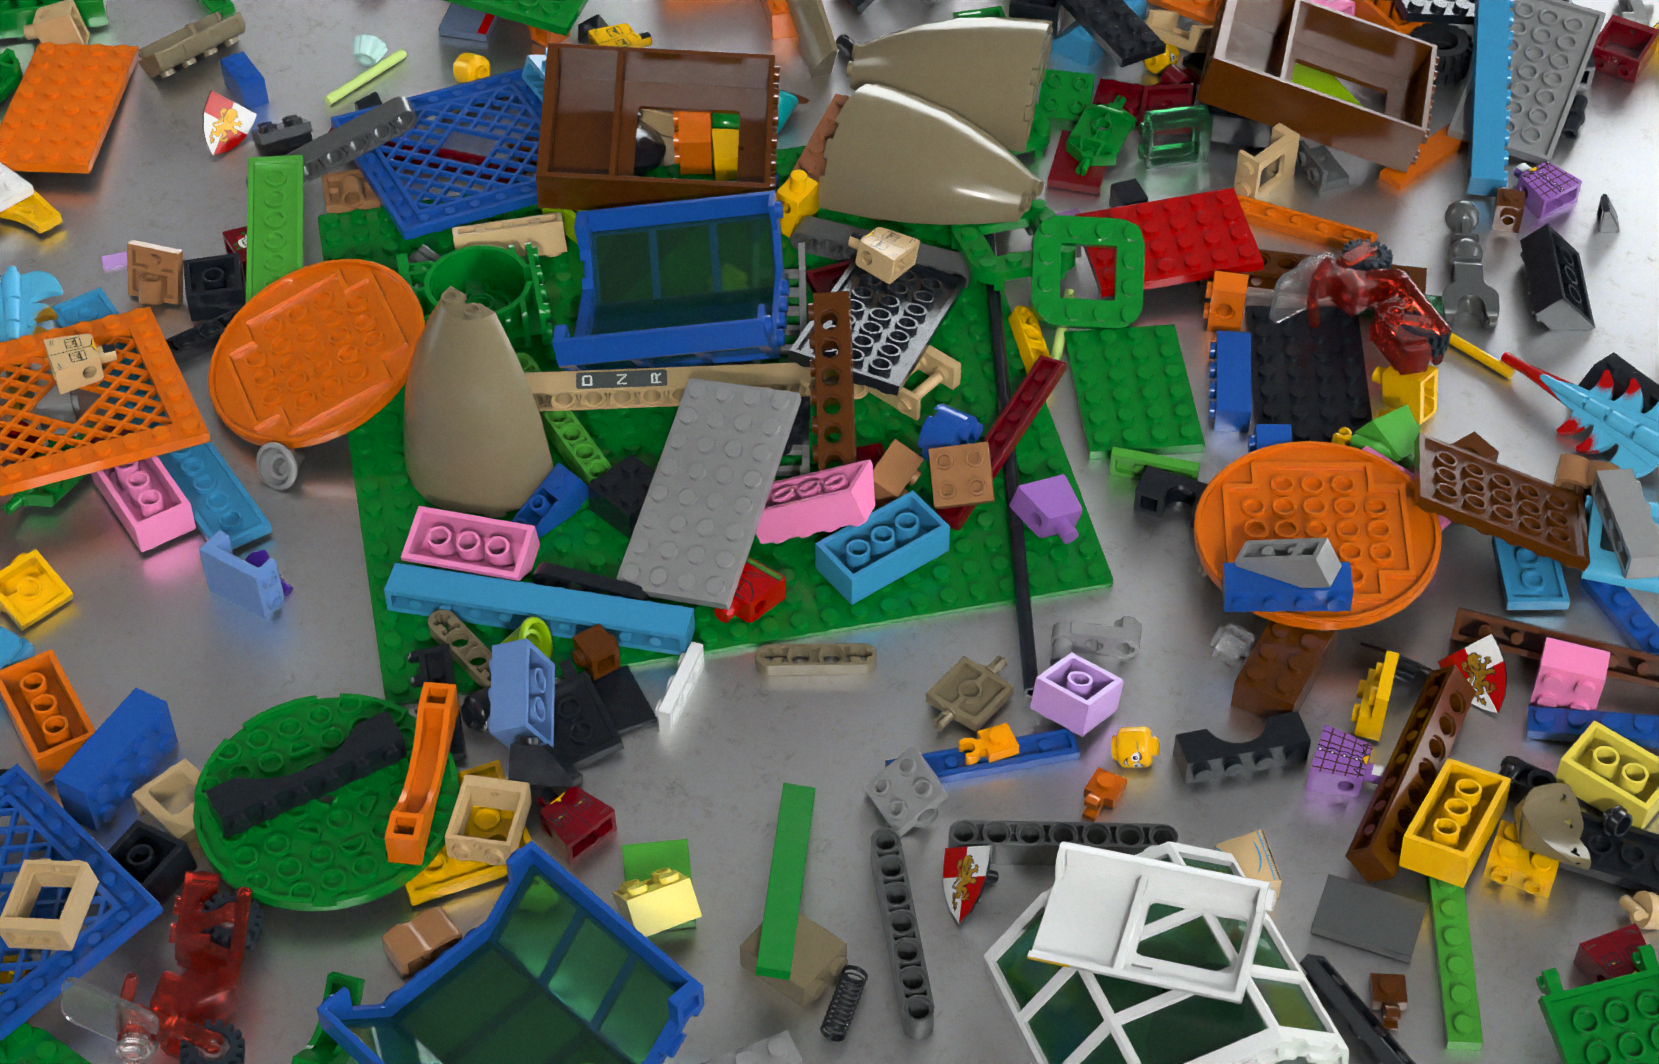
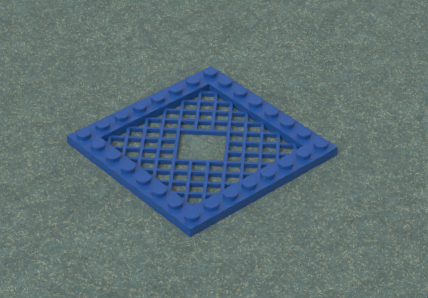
M524 68L408 97L407 99L410 101L417 116L415 127L405 132L402 137H395L390 140V142L397 143L394 148L382 144L353 160L404 240L415 239L433 232H440L451 227L469 224L473 221L538 204L536 173L533 177L524 176L522 173L524 170L536 172L537 166L529 165L531 160L537 161L538 154L536 153L538 152L539 140L533 142L526 139L528 136L538 138L540 136L542 102L522 79L521 76ZM502 97H510L508 101L499 100ZM479 103L486 104L483 108L475 106ZM492 105L503 107L501 111L490 109ZM377 106L331 117V126L335 129ZM456 109L462 110L459 114L450 113ZM514 109L519 110V113L515 115L507 113V111ZM468 111L478 113L476 118L465 115ZM485 115L496 117L493 121L483 120ZM430 116H437L434 121L426 119ZM444 118L454 120L452 124L441 122ZM501 119L512 120L510 125L499 123ZM461 121L471 123L468 128L458 126ZM519 122L530 124L527 129L517 127ZM419 124L430 126L427 131L416 129ZM477 125L488 127L486 131L475 129ZM436 128L447 130L444 134L434 133ZM494 129L505 131L503 135L492 133ZM453 131L498 141L480 166L435 157ZM512 132L523 134L520 139L509 137ZM411 135L422 136L419 141L409 139ZM428 138L439 140L436 145L426 143ZM504 142L515 144L513 149L502 147ZM403 145L414 147L412 151L401 149ZM521 146L532 148L530 153L519 151ZM421 148L432 150L429 155L418 153ZM382 152L389 153V155L385 157ZM497 153L508 155L505 159L494 157ZM396 155L406 157L403 162L393 160ZM514 156L525 158L523 163L511 161ZM413 159L423 160V163L421 165L412 164L410 162ZM430 162L441 164L438 169L427 167ZM489 163L500 165L498 170L487 168ZM391 166L399 168L395 172ZM447 166L458 168L455 173L444 171ZM506 167L518 169L516 173L504 171ZM405 169L416 171L413 176L402 174ZM464 170L475 172L473 176L463 175L462 173ZM422 173L433 175L430 180L420 178ZM482 173L493 175L490 180L479 178ZM440 176L450 178L448 183L437 180ZM499 177L511 179L508 184L496 182ZM401 180L407 181L408 183L404 186ZM457 180L468 182L465 187L454 185ZM415 183L426 185L423 190L412 188ZM474 184L485 186L483 191L471 189ZM432 187L443 189L440 194L429 192ZM449 191L460 193L457 198L446 196ZM410 195H415L417 198L413 200ZM424 198L435 200L432 205L421 203Z
M18 764L0 776V817L11 816L9 826L0 827V835H6L4 845L0 846V892H9L14 883L1 884L4 873H19L24 859L30 860L32 851L46 850L44 858L51 860L55 851L63 859L56 861L81 860L89 864L99 881L95 891L99 896H93L90 905L100 904L97 916L85 917L82 925L89 926L78 934L72 951L58 950L50 956L51 950L43 949L41 961L26 962L29 949L9 948L1 937L0 972L15 971L12 983L0 984V992H4L0 995V1041L164 911L160 903ZM19 816H20L28 825H20V826H17V822H18ZM29 833L26 844L12 845L14 834ZM36 833H37L45 842H43V843H34L35 837H36ZM23 852L21 863L6 864L9 853ZM42 886L29 918H37L38 911L41 908H54L51 919H59L61 909L65 906L68 899H64L67 887ZM59 888L56 899L41 900L44 889ZM109 905L111 909L106 912L107 906ZM20 950L17 962L3 963L5 951ZM33 969L21 979L23 970Z

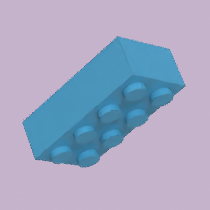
M912 490L872 512L864 524L856 527L848 525L815 543V568L853 605L949 551L950 526Z

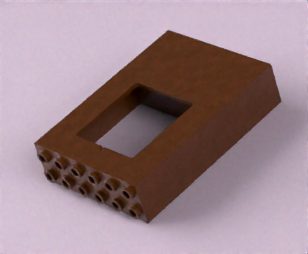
M1222 0L1215 17L1196 100L1272 127L1281 123L1300 134L1301 137L1406 173L1410 164L1415 165L1420 153L1418 148L1421 143L1425 144L1430 134L1428 127L1432 119L1430 112L1434 104L1432 97L1436 89V85L1433 84L1438 74L1436 68L1440 57L1436 56L1438 46L1309 0ZM1295 63L1384 93L1386 99L1383 114L1291 82Z
M548 43L536 169L538 208L598 210L774 191L780 66H775V55ZM640 109L738 114L740 116L737 182L635 177L634 164L638 111Z

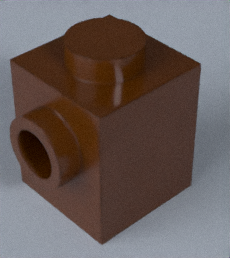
M1498 188L1492 212L1491 230L1519 233L1524 212L1525 191Z
M600 624L585 629L572 637L574 650L571 652L573 661L578 668L583 667L593 681L621 667L618 642L611 632L607 633Z

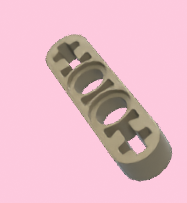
M445 609L434 611L428 618V627L432 638L439 645L449 643L453 659L482 689L491 687L489 660L492 658V652L454 613ZM445 625H448V629H449V632H448V633H447V629L444 627ZM458 639H465L468 641V643L463 647H455L452 645V643ZM477 657L486 659V662L482 665L475 666L470 664V661Z
M865 643L768 644L759 647L756 651L755 664L758 672L767 676L864 675L873 672L876 668L877 652L873 646ZM801 655L809 660L806 663L798 664L792 659ZM834 655L839 657L840 660L836 663H827L823 659L826 656ZM846 656H849V662H846ZM783 657H786L787 662L783 663ZM860 657H866V661H860ZM766 658H773L772 662H766Z

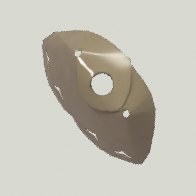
M1561 783L1534 787L1514 808V824L1517 829L1519 844L1522 845L1523 849L1588 870L1591 867V858L1588 849L1580 840L1584 829L1583 819L1577 798L1569 785ZM1563 794L1566 795L1565 800L1568 802L1569 807L1560 802ZM1569 818H1572V821L1570 823L1572 824L1573 828H1570L1569 825L1566 824L1564 821L1569 820ZM1576 848V849H1577V852H1576V853L1579 854L1580 856H1577L1576 854L1571 853V851H1573V849Z

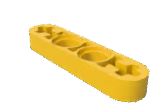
M1018 305L1008 317V321L1026 373L1028 374L1040 355L1050 357L1037 318L1030 309Z

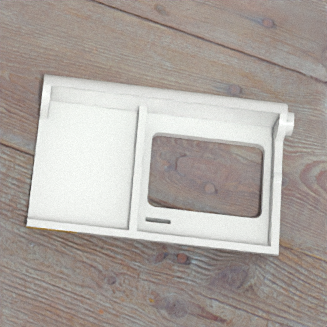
M1065 841L1061 842L1055 865L1056 878L1032 951L1029 950L1028 959L1223 1001L1242 1003L1266 911L1272 912L1275 905L1276 890H1271L1270 882ZM1154 903H1161L1245 921L1247 926L1235 970L1232 973H1222L1139 955L1136 951L1150 906Z

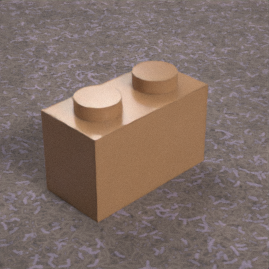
M894 439L873 469L875 504L880 508L907 494L909 491L905 489V486L909 484L912 487L922 473L918 470V467L924 459L896 439Z

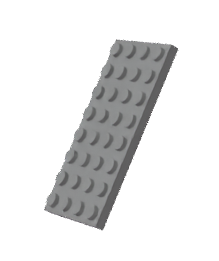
M1514 0L1513 7L1510 8V11L1514 12L1512 27H1509V30L1513 31L1512 45L1508 46V50L1513 51L1512 62L1508 66V70H1512L1510 86L1507 85V89L1511 90V99L1509 106L1506 105V109L1511 110L1509 125H1506V130H1510V137L1505 150H1509L1510 156L1542 164L1544 162H1551L1606 13L1563 0ZM1472 72L1447 132V136L1468 143Z
M689 378L616 580L641 586L642 591L647 593L649 597L726 610L730 609L802 400L799 392Z

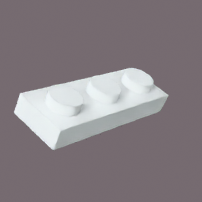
M691 641L687 652L681 653L676 675L670 676L664 699L660 698L656 705L655 717H658L659 731L672 734L704 666L703 644Z

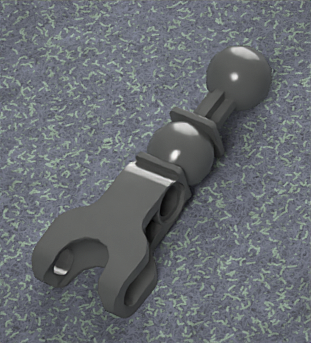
M1455 201L1448 206L1445 212L1446 225L1455 233L1452 234L1447 253L1448 261L1451 265V284L1443 290L1442 302L1439 306V318L1443 316L1446 318V322L1454 325L1455 316L1460 313H1471L1480 319L1482 327L1496 328L1500 309L1499 294L1484 282L1483 266L1481 263L1483 251L1479 244L1480 236L1471 232L1479 223V211L1470 201Z

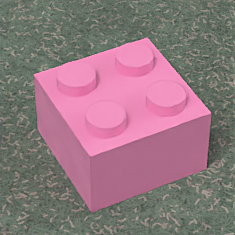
M1546 637L1529 705L1596 711L1606 680L1611 652Z

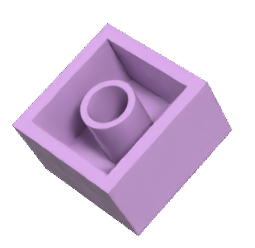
M1071 652L1036 677L1030 708L1042 714L1045 718L1051 719L1069 731L1083 737L1117 711L1124 680Z

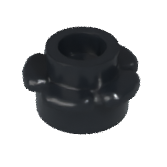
M1622 806L1609 808L1601 819V823L1605 827L1603 832L1608 836L1612 834L1618 838L1628 832L1633 821L1632 815L1627 813V809Z

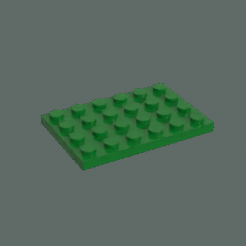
M1175 324L1126 327L1119 330L1095 329L1064 332V346L1089 460L1110 459L1113 446L1156 455L1204 452L1205 442Z

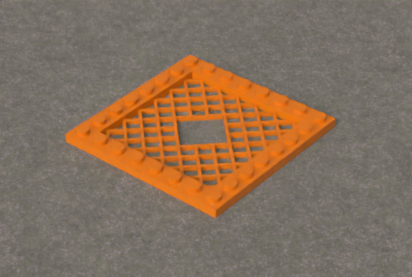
M150 306L135 308L129 312L107 315L104 318L88 322L82 321L75 325L53 328L47 332L24 335L18 339L0 342V374L4 370L13 372L9 378L0 376V384H2L0 386V398L8 400L3 406L0 405V419L5 414L15 416L10 422L0 420V427L3 428L0 431V443L9 445L5 451L0 450V465L6 459L16 462L5 467L0 466V497L211 442L209 431ZM88 333L92 335L96 347L112 343L115 346L117 342L127 344L123 350L115 348L116 361L101 364L106 367L103 370L104 378L102 380L78 388L102 395L75 424L29 413L56 385L53 375L45 373L50 368L48 360L45 359L47 354L43 340ZM135 347L138 354L130 351ZM124 358L134 360L130 365L120 363ZM32 363L42 365L38 371L28 369ZM141 363H143L145 369H141V368H137V367H138ZM113 369L124 371L119 377L109 375ZM131 373L141 376L137 381L127 379ZM21 375L31 377L26 383L17 381ZM148 378H150L152 385L145 384ZM39 379L49 381L44 387L34 385ZM102 381L112 383L108 389L98 386ZM120 385L131 387L126 393L116 391ZM10 386L20 388L15 394L5 392ZM138 389L148 391L144 397L134 395ZM27 391L37 393L32 399L23 397ZM155 394H157L160 401L152 400ZM109 397L119 398L115 405L105 402ZM127 401L138 403L133 409L123 407ZM16 402L26 404L22 410L12 408ZM145 405L155 407L151 414L141 411ZM99 408L109 410L105 416L94 414ZM164 410L167 418L158 415ZM116 413L127 415L122 421L112 419ZM135 417L145 419L141 425L130 423ZM23 418L32 420L28 427L18 425V423ZM87 420L98 422L94 428L83 426ZM152 422L163 424L155 428H148ZM40 423L51 425L46 431L36 429ZM105 425L116 427L111 433L101 431ZM58 428L68 430L64 436L53 434ZM124 429L134 431V433H129L125 436L119 435ZM11 430L21 433L16 439L6 437ZM76 432L87 434L82 440L72 438ZM29 435L39 437L34 444L24 441ZM94 437L105 439L94 444L89 443ZM47 439L57 442L53 448L42 445ZM65 444L76 446L66 451L60 450ZM18 447L28 449L22 456L13 454ZM35 452L46 454L35 459L31 458Z

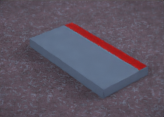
M451 3L438 28L439 35L487 42L499 16Z

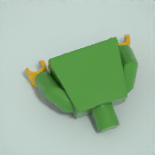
M1407 404L1396 410L1393 408H1389L1386 411L1380 410L1376 419L1355 431L1353 436L1349 428L1342 427L1338 433L1333 434L1331 443L1346 446L1350 444V447L1361 450L1368 446L1407 469L1415 464L1413 457L1414 441L1419 432L1421 433L1419 423L1415 422Z

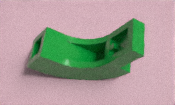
M332 971L327 974L323 1000L345 987L349 990L352 1006L361 1005L365 980ZM318 1021L311 1040L303 1050L293 1056L292 1064H347L350 1055L321 1028L320 1021Z

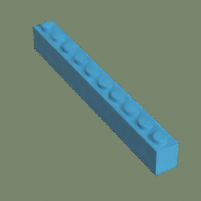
M1475 0L1466 194L1496 197L1498 188L1506 187L1509 172L1504 171V166L1508 165L1509 150H1505V146H1508L1510 130H1506V125H1509L1511 110H1507L1506 105L1509 106L1511 99V90L1507 89V85L1510 86L1512 70H1508V66L1511 65L1513 51L1508 50V46L1512 45L1513 31H1510L1509 27H1512L1514 12L1510 11L1514 0Z
M395 563L384 588L387 610L429 617L434 611L445 609L454 613L461 622L516 630L526 618L538 617L546 623L551 636L573 639L572 637L581 631L600 624L607 633L611 632L615 636L618 646L681 655L682 652H687L695 630L694 608Z

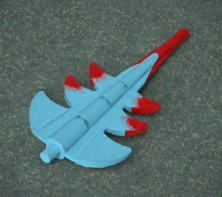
M1505 352L1502 355L1501 362L1524 374L1573 411L1569 419L1557 428L1558 435L1569 436L1580 433L1590 425L1594 427L1589 437L1576 446L1577 453L1598 454L1616 444L1619 448L1609 462L1617 465L1620 469H1632L1636 478L1649 474L1659 465V401L1650 411L1645 414L1641 413L1644 398L1641 387L1635 378L1630 380L1626 392L1620 398L1613 401L1611 398L1614 392V382L1609 370L1604 371L1599 382L1589 391L1529 365L1509 352Z

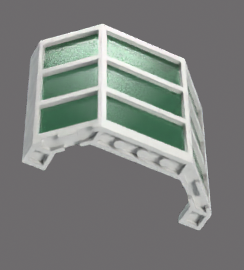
M1168 841L1161 845L1149 846L1143 852L1136 854V856L1246 877L1231 853ZM1052 887L1042 892L983 955L986 974L1032 1064H1275L1284 1059L1294 1061L1298 1056H1304L1310 1064H1348L1349 1061L1348 1047L1267 912L1241 1004L1028 959L1027 956L1029 950L1032 951ZM1154 903L1149 908L1136 952L1141 956L1222 973H1232L1236 967L1247 923L1239 919Z

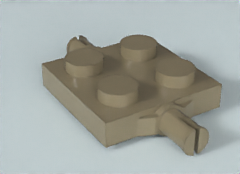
M998 655L988 666H985L963 656L926 693L925 702L941 711L936 719L932 721L933 727L935 729L938 728V731H942L951 720H954L977 732L1014 694V686L1003 680L998 674L1007 666L1006 659L1004 657L1001 659V656Z

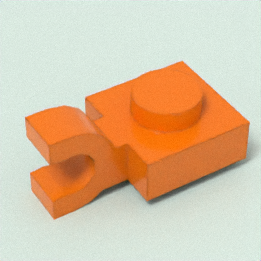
M1098 767L1084 788L1083 797L1086 798L1084 805L1087 807L1082 814V818L1094 822L1103 806L1113 809L1125 791L1128 779Z

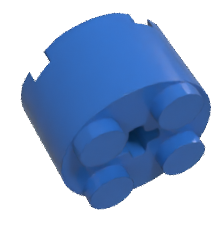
M939 404L934 408L938 410L934 417L929 415L921 429L918 447L923 449V453L918 454L924 460L930 462L928 449L975 443L983 432V424L978 423L977 418L945 404Z

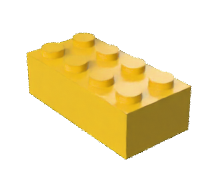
M1447 758L1403 836L1399 866L1464 888L1506 809L1511 778Z

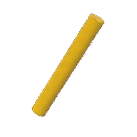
M1451 332L1450 345L1507 379L1512 378L1515 369Z

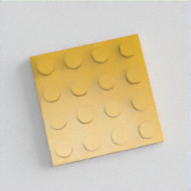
M499 760L457 773L459 791L465 774L507 780ZM473 806L463 836L506 842L515 811ZM526 825L518 848L524 847L531 841ZM445 843L435 859L421 873L404 884L411 905L415 906L508 876L506 865H491L487 862L473 860L460 861L448 857Z

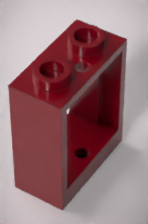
M1612 14L1598 35L1592 51L1596 66L1595 70L1635 83L1656 51L1659 29ZM1612 42L1642 53L1638 59L1605 48Z

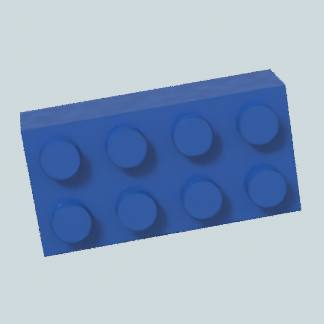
M135 688L53 777L64 810L77 823L98 832L105 823L112 820L116 811L126 800L132 797V794L145 778L153 774L161 760L174 750L178 740L166 701Z

